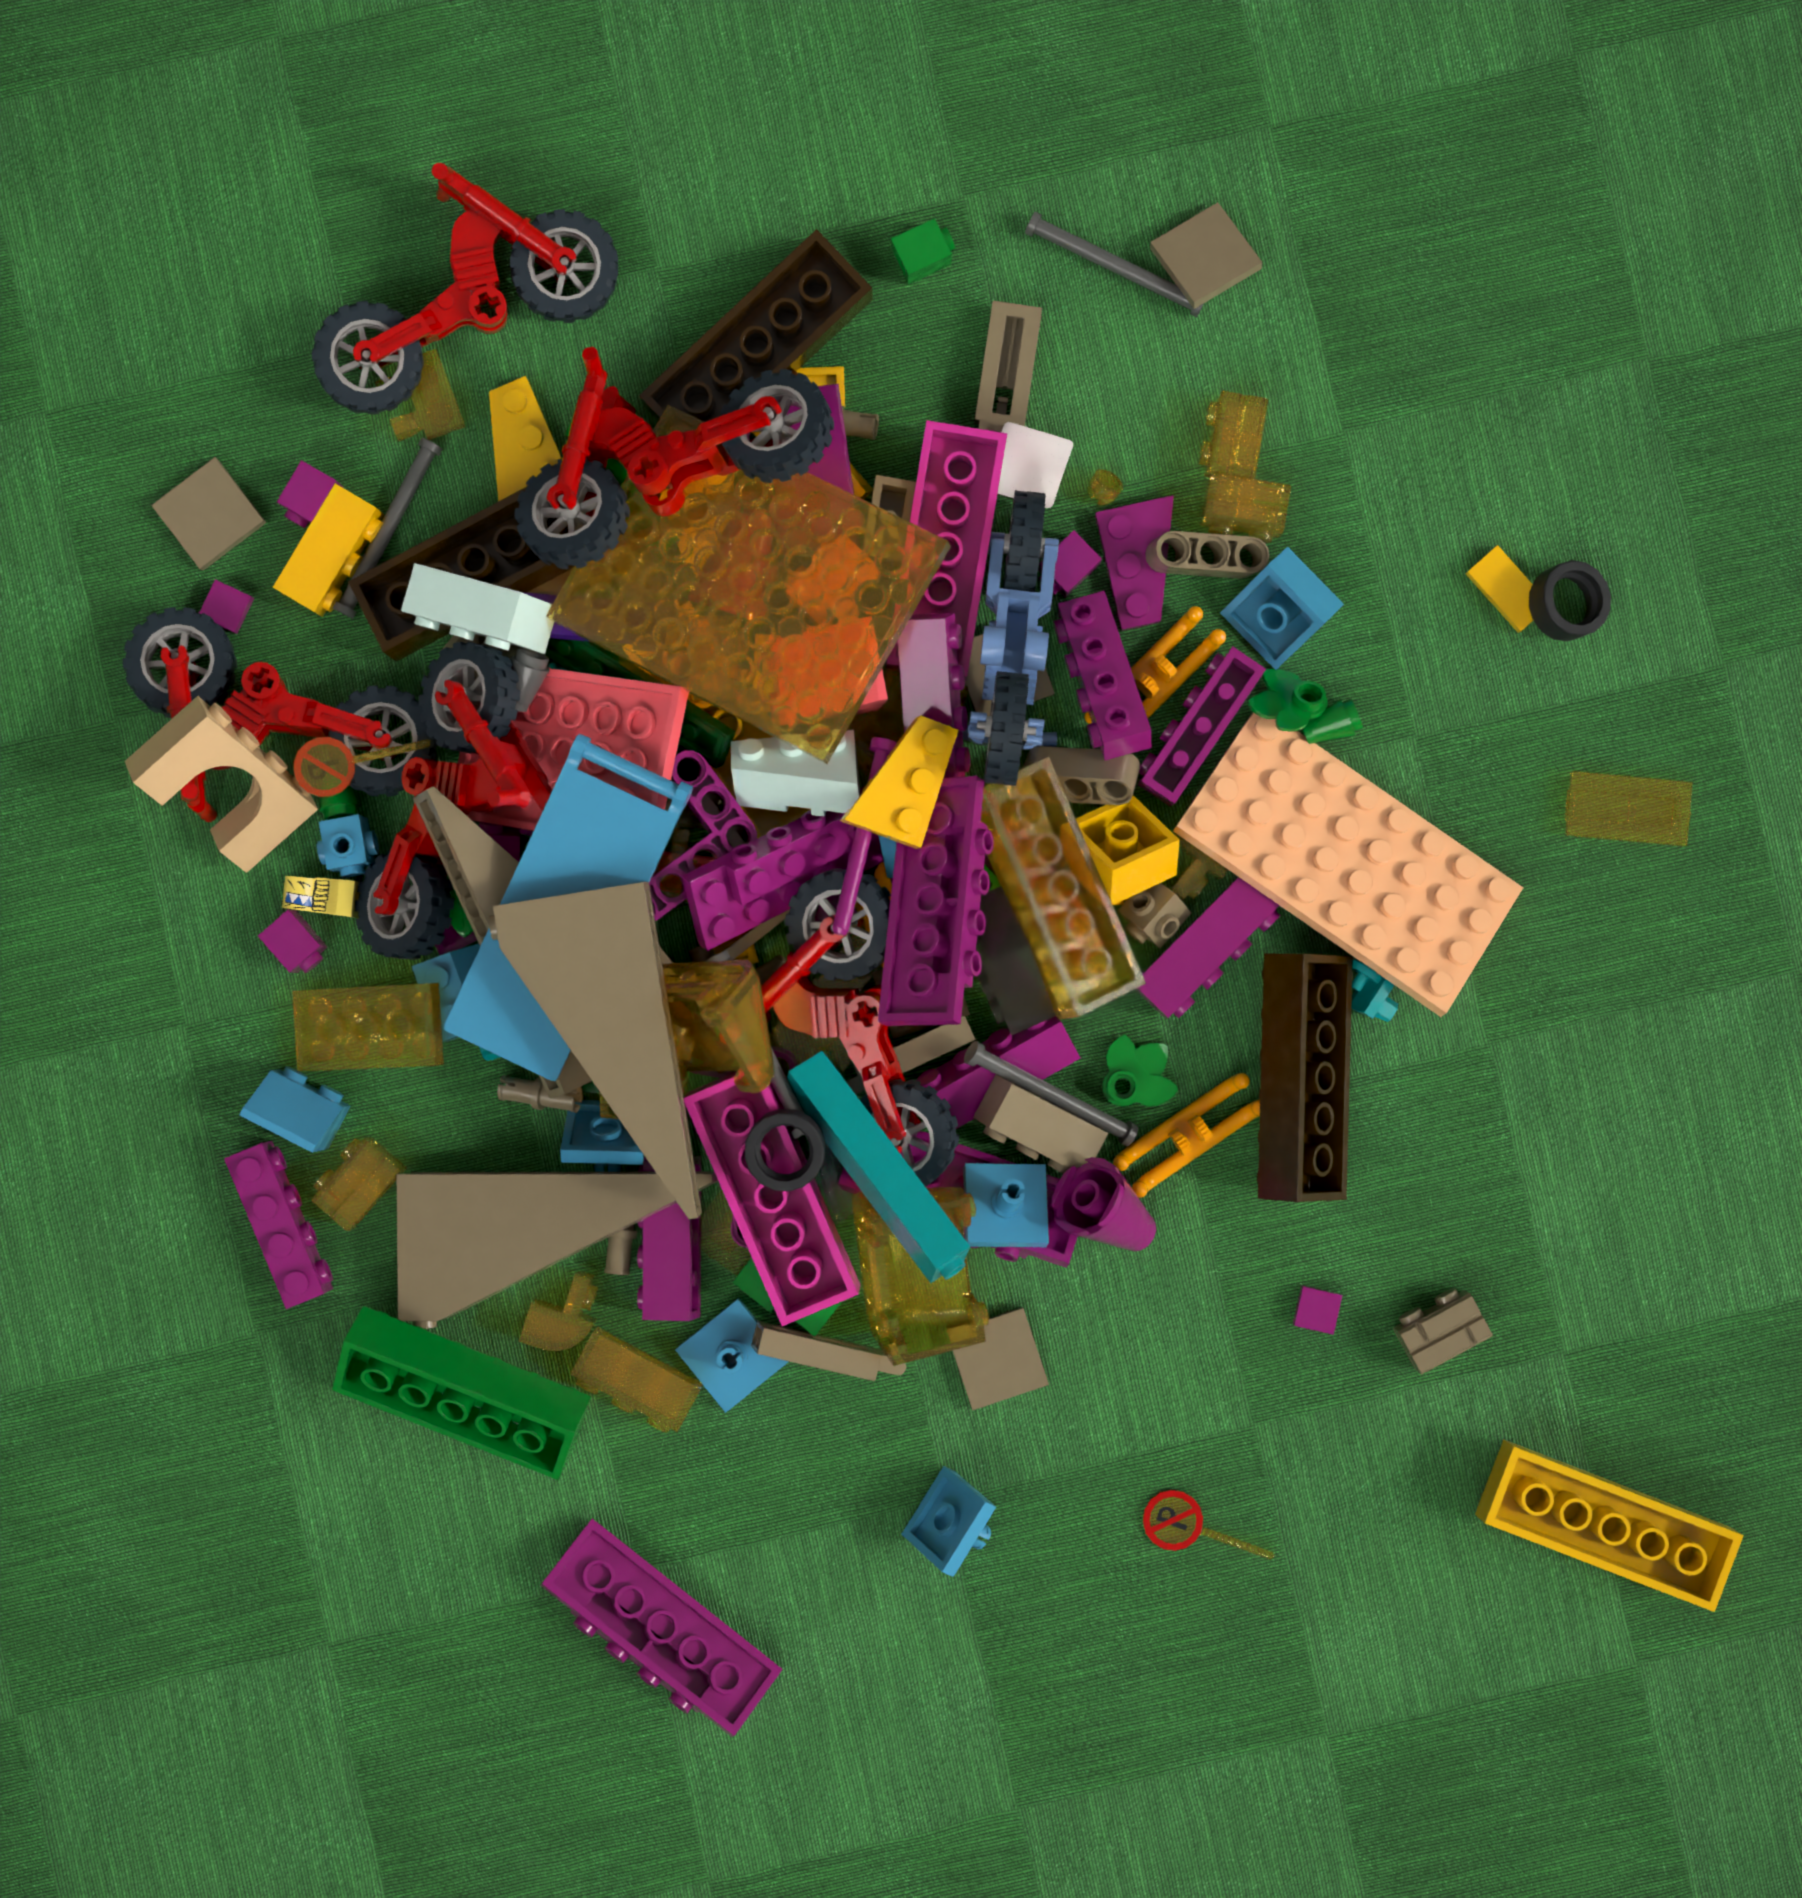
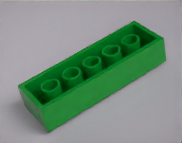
M366 1306L361 1308L344 1339L332 1388L335 1392L558 1481L577 1440L591 1396L579 1392L573 1387L561 1385L541 1377L535 1372L526 1371L506 1363L500 1358L486 1355L466 1347L460 1342L451 1341L428 1332L422 1327L413 1326L384 1312L376 1311Z

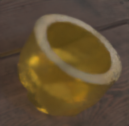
M1099 469L1089 481L1087 488L1088 496L1090 499L1093 497L1098 499V505H1108L1118 497L1123 489V484L1112 472Z

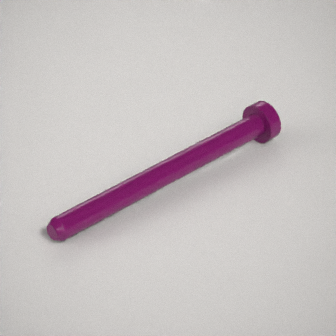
M879 737L872 738L869 749L875 752L868 782L887 760V756L897 742ZM858 827L856 828L832 926L834 934L845 936L850 928L872 837L871 832Z

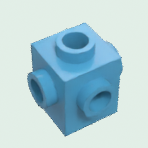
M357 814L319 822L322 840L317 841V852L321 864H326L327 870L336 873L340 872L341 878L363 875L365 873L364 867L375 864L374 855L379 854V844L375 831H370L368 818Z

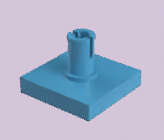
M582 1100V1103L575 1102V1104L580 1105L577 1113L567 1111L560 1149L561 1162L595 1163V1172H605L606 1164H608V1172L621 1171L620 1164L643 1165L644 1154L607 1101Z
M965 1163L963 1167L965 1240L970 1247H1047L1049 1244L1046 1164Z
M737 1298L675 1349L725 1413L789 1362L759 1355L755 1352L751 1343L757 1319L740 1298Z
M943 1466L901 1535L941 1572L954 1577L972 1547L982 1549L986 1545L984 1541L978 1539V1536L987 1540L990 1539L991 1529L986 1523L996 1509V1506L958 1473Z

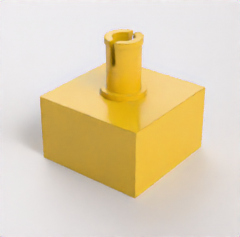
M1133 795L1126 804L1104 805L1065 823L1063 859L1110 906L1123 905V900L1126 901L1127 898L1177 875L1180 839Z

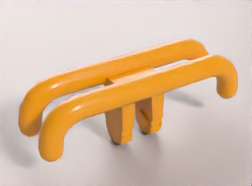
M1198 606L1189 608L1131 667L1137 688L1147 697L1142 702L1147 719L1226 640V633L1222 629H1215L1177 668L1165 658L1202 619L1203 610ZM1086 712L1084 716L1085 721L1091 724L1089 712Z
M1238 1073L1226 1079L1115 1156L1113 1164L1120 1171H1124L1134 1161L1169 1137L1179 1150L1133 1183L1132 1189L1138 1198L1144 1197L1153 1187L1260 1116V1101L1255 1100L1210 1130L1200 1117L1234 1093L1247 1088L1250 1083L1247 1074Z

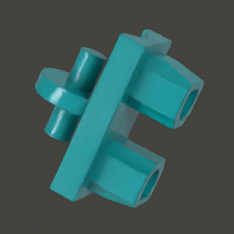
M1353 959L1352 970L1358 974L1352 981V988L1355 991L1352 995L1351 1009L1372 1019L1376 1017L1389 1022L1398 1010V1003L1388 997L1394 984L1365 964Z

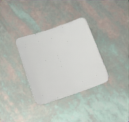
M1006 422L1002 429V433H1007L997 494L1014 498L1015 490L1045 493V508H1051L1071 454L1073 442L1012 422Z

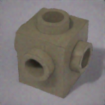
M1162 883L1127 898L1126 902L1118 910L1121 916L1128 922L1124 929L1141 944L1148 940L1159 949L1169 938L1175 935L1178 928L1192 913L1181 899Z

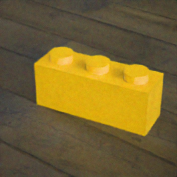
M335 483L273 588L323 618L326 611H333L335 602L340 601L342 591L339 590L347 576L353 577L363 559L360 554L367 542L372 543L383 524L381 519L384 514L373 505Z

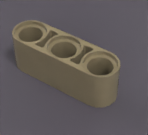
M1170 531L1159 536L1149 543L1145 553L1148 565L1156 572L1237 579L1247 578L1261 571L1269 561V549L1259 538ZM1163 543L1170 544L1175 550V560L1173 562L1167 561L1161 553ZM1202 545L1212 550L1214 554L1212 565L1207 564L1201 558L1200 550ZM1241 548L1246 549L1252 555L1253 562L1251 567L1242 564L1239 557Z
M1039 746L1030 749L1027 753L1018 781V788L1024 796L1038 801L1123 805L1128 803L1133 796L1141 764L1133 754L1104 761L1101 749Z

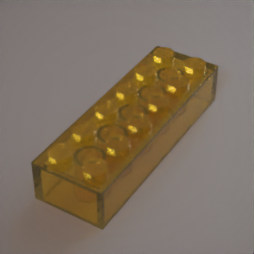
M1047 757L1020 767L1016 786L985 783L983 787L981 822L988 826L994 841L993 850L987 856L1057 1018L1080 1017L1146 984L1050 758Z

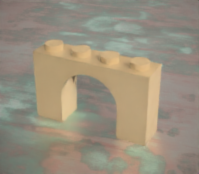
M197 696L125 760V764L133 783L162 806L195 776L210 768L233 766L253 775L251 788L246 797L210 829L219 852L247 873L314 814L318 808L311 794L306 792L299 785L296 777L286 770V764L275 752L270 750L266 754L258 747L260 746L258 740L245 727L238 730L231 724L232 720L223 708L216 703L210 706Z

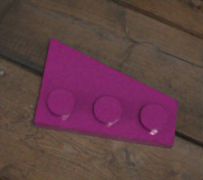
M1174 495L1095 513L1121 632L1161 622L1166 573L1154 571L1148 565L1145 553L1151 541L1166 532H1170ZM1163 543L1161 553L1167 560L1169 544Z

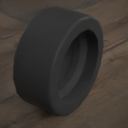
M1571 560L1545 570L1534 580L1529 591V609L1533 621L1541 632L1554 640L1568 642L1594 633L1605 623L1611 608V594L1607 581L1596 568L1586 562ZM1568 578L1576 583L1584 594L1586 614L1580 623H1569L1556 610L1553 601V588L1559 579Z
M781 1108L766 1113L754 1124L745 1142V1160L750 1173L760 1184L776 1191H793L806 1186L817 1176L825 1159L826 1142L821 1128L811 1116L796 1109ZM781 1125L793 1126L801 1130L807 1137L810 1145V1157L806 1165L799 1171L791 1174H779L771 1170L764 1163L761 1155V1142L765 1134L772 1128Z

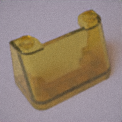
M749 960L662 964L680 1078L686 1071H738L734 1076V1083L740 1091L758 1093L767 1088L775 1074V1066L760 977L753 964Z
M961 1187L927 1188L964 1237L963 1228L969 1227L971 1225V1218L976 1216V1207L972 1195L965 1193ZM863 1192L854 1193L852 1195V1208L867 1318L875 1340L891 1364L896 1366L986 1342L984 1326L989 1324L988 1312L983 1301L977 1302L971 1293L967 1256L964 1260L965 1267L956 1275L947 1280L941 1276L930 1283Z

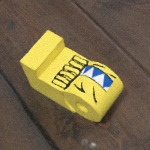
M285 876L282 908L359 918L358 912L355 911V900H359L360 894L357 892L359 882L320 877Z

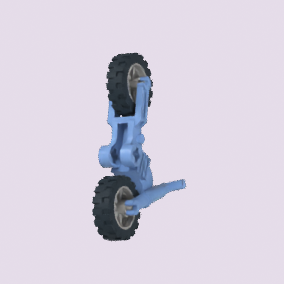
M1015 490L1009 534L991 532L985 604L996 615V620L989 621V626H984L980 664L985 665L982 699L992 700L990 716H987V713L971 711L970 724L967 725L966 731H962L963 740L987 746L985 783L1016 786L1022 750H1029L1039 746H1057V732H1043L1044 719L1029 718L1025 720L1027 704L1033 705L1037 671H1044L1046 665L1049 633L1042 632L1043 626H1037L1038 619L1051 609L1055 563L1057 562L1059 539L1042 538L1045 493ZM1003 554H1007L1003 588H999ZM1043 558L1040 593L1035 592L1039 559Z

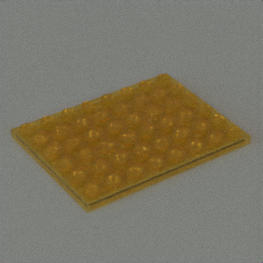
M668 404L653 431L659 437L669 435L675 430L680 432L696 430L704 422ZM742 469L726 476L713 475L688 484L684 488L685 502L678 512L670 516H659L653 513L644 500L642 493L637 490L627 475L621 485L627 495L628 500H626V503L630 508V515L625 518L627 529L624 535H619L617 546L613 550L608 549L604 552L605 557L601 560L586 562L587 566L582 568L574 566L546 617L563 628L675 686L682 687L690 694L828 764L951 547L949 542L808 472L801 476L799 473L792 475L791 480L780 482L779 479H773L772 483L761 482L759 477L751 479L744 474ZM668 488L660 492L661 497L659 500L667 498Z

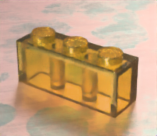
M597 1327L591 1334L570 1373L578 1378L576 1384L582 1389L593 1394H597L600 1390L613 1397L611 1401L613 1405L631 1414L634 1410L649 1417L647 1420L648 1424L665 1433H668L670 1429L678 1432L703 1386L696 1379L600 1327Z

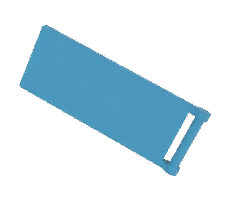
M579 733L571 746L564 767L500 905L640 882H650L679 817L692 794L693 786L683 781L677 784L592 744L591 738ZM583 758L672 799L668 811L578 770ZM489 928L447 1017L444 1030L546 1079L556 1081L571 1050L501 951L499 941L492 939Z

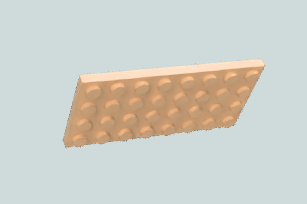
M1252 712L1173 832L1442 1017L1448 1012L1523 887L1315 743L1309 744L1306 737L1300 732L1280 731L1276 727V719H1265Z

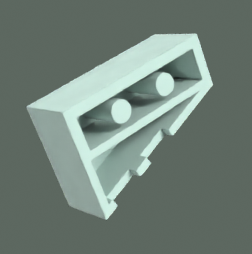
M414 563L401 611L416 616L414 624L438 631L440 624L451 627L449 634L473 641L475 634L486 637L484 644L509 651L511 644L545 654L558 607L519 591Z
M854 730L803 735L792 734L782 737L750 738L731 741V771L736 802L739 806L787 812L788 806L811 809V815L824 817L826 811L846 813L860 796L859 768Z

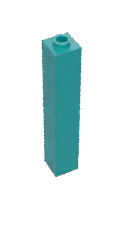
M819 1052L788 1071L787 1079L804 1113L811 1116L819 1125L827 1146L928 1281L932 1283L941 1276L947 1280L960 1272L966 1265L964 1260L970 1245L824 1052Z

